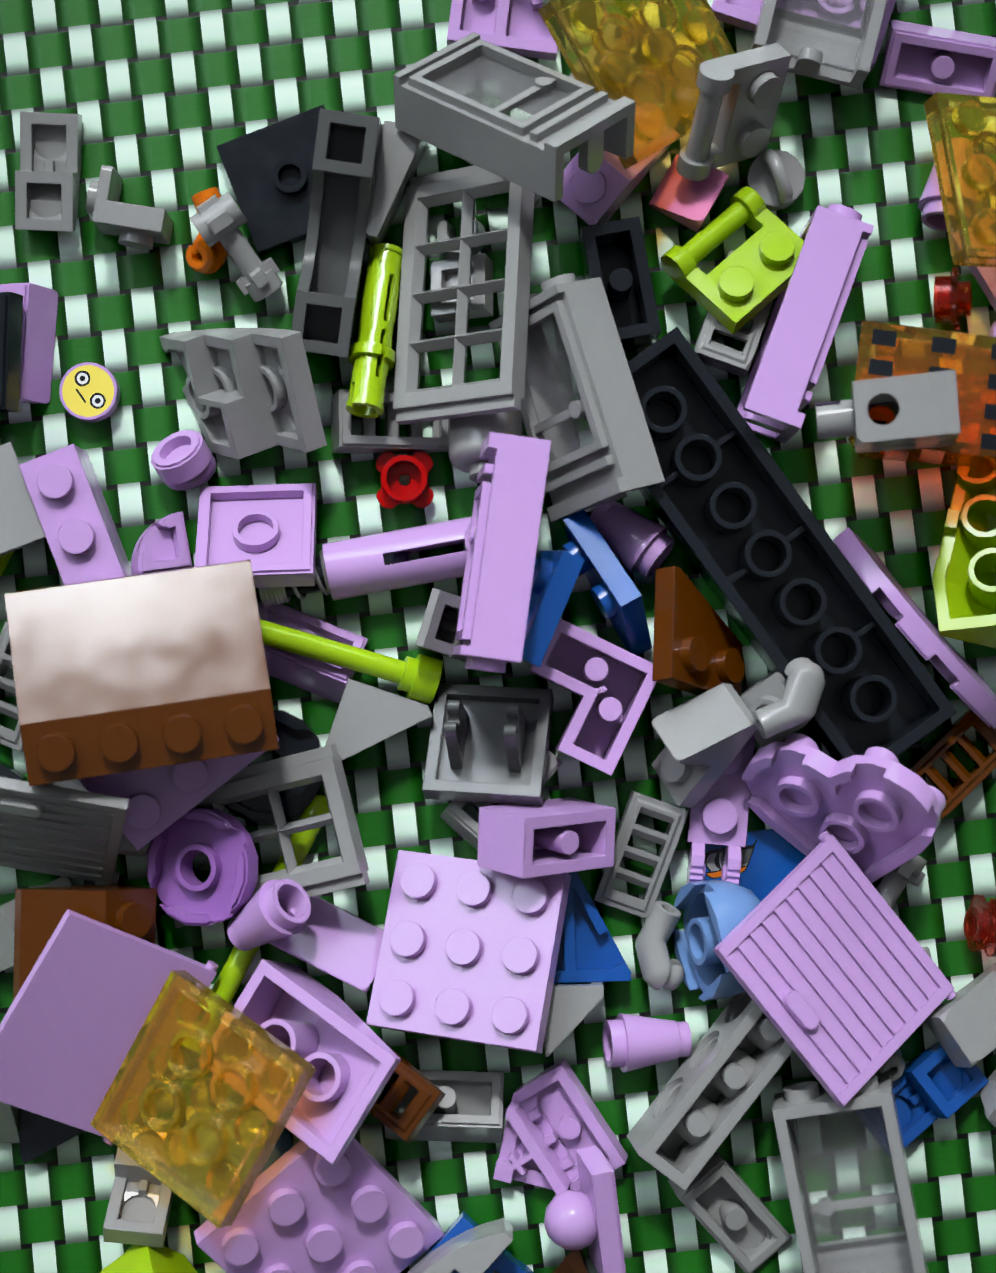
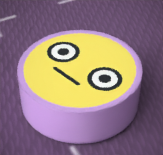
M85 362L73 366L63 376L59 388L60 399L64 408L71 415L84 422L105 420L114 413L120 402L121 391L117 379L108 369L97 363Z

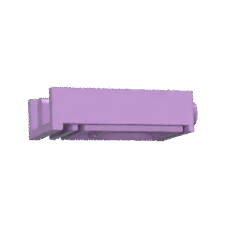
M830 204L828 208L818 205L802 229L799 237L804 240L788 287L777 296L737 406V410L754 433L784 444L803 425L806 414L800 411L811 401L813 392L810 391L818 382L868 244L867 239L874 229V225L861 221L862 215L852 208L839 204Z
M489 432L481 445L479 459L487 460L488 463H485L477 473L476 482L481 484L475 490L455 635V640L463 641V645L454 646L453 655L466 657L465 669L505 673L506 663L522 662L551 440Z

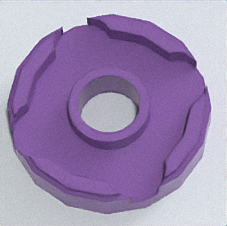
M192 808L152 840L147 853V879L150 887L156 888L158 897L163 902L159 905L168 916L188 926L207 927L217 925L234 918L250 901L258 882V855L250 833L236 817L218 808ZM199 851L208 857L211 865L210 875L204 883L197 879L193 871V860Z

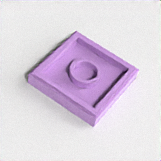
M316 483L200 487L194 567L250 559L255 588L315 586Z

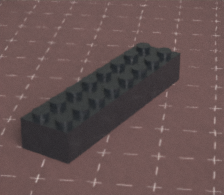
M678 327L628 361L665 479L663 483L642 488L639 491L665 527L668 528L670 534L772 674L779 672L787 681L788 676L784 673L785 668L790 661L799 657L808 658L821 667L825 676V687L817 712L808 724L833 759L840 761L853 755H864L868 748L874 746L888 749L895 756H898L956 714L955 708Z

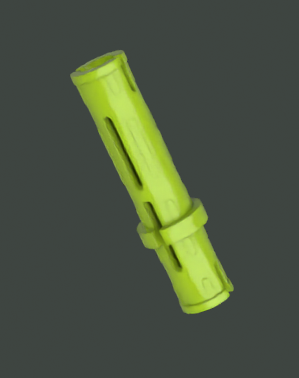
M377 243L369 248L356 343L350 346L348 357L353 367L346 410L352 415L363 418H377L378 415H383L388 370L394 367L396 352L391 347L400 291L402 248L387 243Z

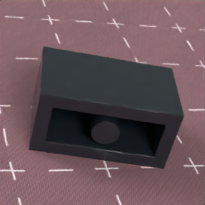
M640 217L581 227L578 244L585 279L601 277L623 349L628 350L654 344L658 341L661 328Z

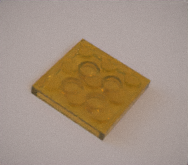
M551 0L538 10L576 80L594 87V92L596 93L601 90L608 93V98L616 101L625 96L636 101L633 156L626 160L618 156L625 170L690 133L700 93L696 86L699 66L707 60L735 53L707 0Z
M172 970L90 1125L217 1228L232 1226L312 1078L316 1067L187 971Z

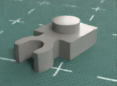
M475 217L474 234L486 232L483 224ZM447 220L440 221L437 229L438 241L455 238V228ZM483 246L473 247L471 283L493 280V261L485 253L477 254ZM459 250L446 252V259L431 261V290L458 286ZM493 293L470 297L469 319L493 316ZM457 299L431 303V317L439 323L456 321Z

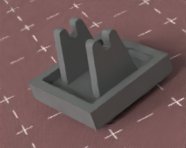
M439 683L435 694L422 787L425 799L542 806L554 706L552 689Z

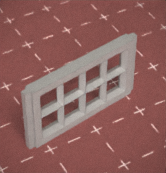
M476 165L410 178V186L406 187L393 410L396 411L395 422L401 425L521 410V400H524L535 193ZM509 192L507 228L474 234L476 198ZM462 201L460 237L428 243L430 207ZM507 241L505 278L471 283L473 247ZM459 250L458 286L425 291L427 255ZM504 291L502 328L468 333L470 297ZM457 299L455 335L422 340L424 304ZM501 341L500 378L466 383L467 346ZM454 348L452 385L419 389L421 354Z

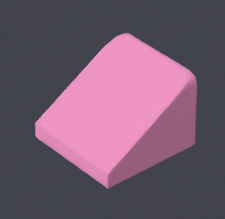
M677 154L648 206L698 233L730 175L714 168L711 169L709 177L704 180L694 181L686 179L676 170L679 156Z

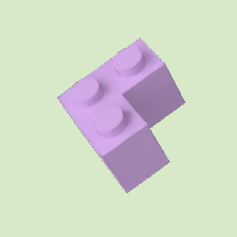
M560 619L541 666L538 667L532 664L529 672L580 696L556 749L612 776L656 684L655 681H652L653 663Z

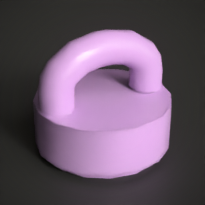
M182 430L169 435L156 446L151 455V464L161 480L173 490L187 491L197 488L209 481L216 471L217 464L211 450L200 432L194 430Z

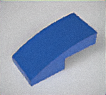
M939 1042L907 1063L902 1076L896 1081H892L904 1148L938 1118L948 1119L988 1083V1079L976 1064L971 1068L955 1067ZM881 1106L854 1110L884 1151L891 1155Z

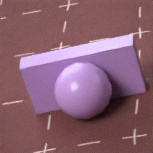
M596 1145L576 1149L581 1191L567 1190L554 1196L545 1211L544 1226L547 1235L555 1244L565 1250H581L588 1247V1255L598 1273H626L615 1172Z

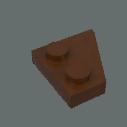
M671 566L656 569L652 681L695 695H700L722 683H728L733 686L740 696L742 693V679L745 673L742 643L681 568Z

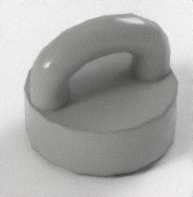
M768 149L756 157L747 172L745 183L746 186L758 192L764 200L766 208L770 211L786 209L797 200L804 187L805 174L803 166L795 156L786 151Z

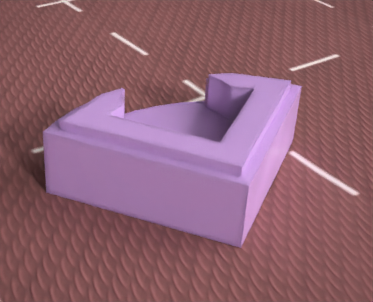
M183 511L161 518L151 524L141 534L132 554L131 576L193 567Z

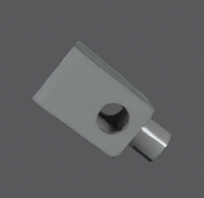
M956 370L859 380L852 382L850 400L815 403L818 439L854 436L855 452L949 447L954 445L961 433ZM884 406L892 411L895 420L890 424L879 425L871 420L868 412L874 407Z

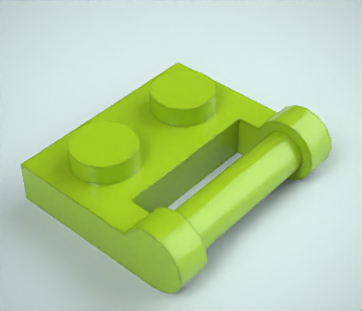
M744 186L730 198V206L682 247L674 245L661 257V264L666 273L734 335L788 287L804 240L766 208L764 200L757 191L751 187ZM743 224H746L755 232L707 275L697 267L701 260Z

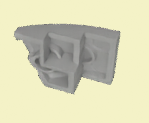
M217 328L172 332L160 336L164 352H176L188 376L186 385L182 390L189 406L198 419L199 427L211 452L239 460L277 445L303 452H310L327 445L301 331L274 328Z

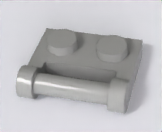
M779 43L722 56L701 63L696 79V86L700 93L687 146L683 147L679 152L676 170L682 177L694 181L704 180L709 177L711 169L757 157L766 151L792 56Z

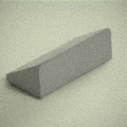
M418 1070L446 1095L413 1140L500 1143L502 1141L504 1072ZM395 1072L387 1082L386 1094L399 1077ZM412 1086L394 1112L401 1116L418 1093V1090ZM385 1125V1137L387 1139L403 1140Z

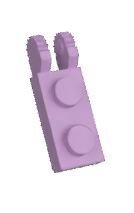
M753 735L695 808H688L685 840L690 842L687 884L705 880V844L726 846L721 880L739 885L741 847H746L749 814L747 802L750 798V790L746 781H742V774L754 756L755 738Z

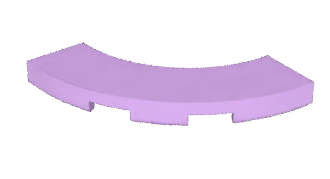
M849 527L846 528L833 541L864 585L883 608L897 621L895 623L896 627L926 661L929 660L937 671L950 683V688L988 727L992 726L995 729L996 695L989 685L945 637L939 636L938 629L910 598L879 556Z

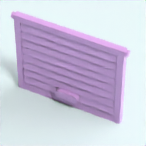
M825 831L818 837L821 842L713 951L838 1106H845L944 999L947 1001L953 999L956 996V992L949 980L834 835H830L828 831Z
M67 909L0 1023V1102L102 1136L106 1144L113 1145L120 1138L216 976L218 965L211 960H208L205 965Z

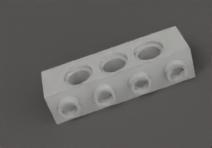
M746 991L733 997L692 1050L690 1056L685 1059L627 1135L630 1143L641 1158L683 1190L689 1187L793 1051Z

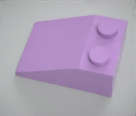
M262 959L201 1061L331 1164H338L401 1059L339 996L296 964Z

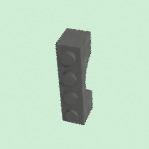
M322 108L319 111L312 166V188L302 268L296 290L291 329L301 331L306 352L349 357L350 346L353 341L367 236L366 229L381 129L380 117Z

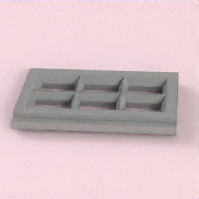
M335 744L246 766L194 807L218 808L225 812L224 805L268 795L275 826L249 833L253 843L278 838L286 869L258 875V882L252 897L264 883L274 879H291L304 888L309 897L370 883L367 873L369 868L341 755H338ZM322 781L330 813L286 823L279 791ZM333 824L340 856L297 866L290 834ZM199 851L195 855V857L203 856L205 854ZM174 919L176 928L188 926Z

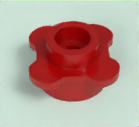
M417 451L412 456H396L392 452H385L378 457L376 468L381 473V488L376 496L382 507L393 509L398 504H414L417 508H425L431 504L434 493L428 485V472L433 468V461L427 453ZM402 475L410 477V483L406 486L401 485L399 482Z

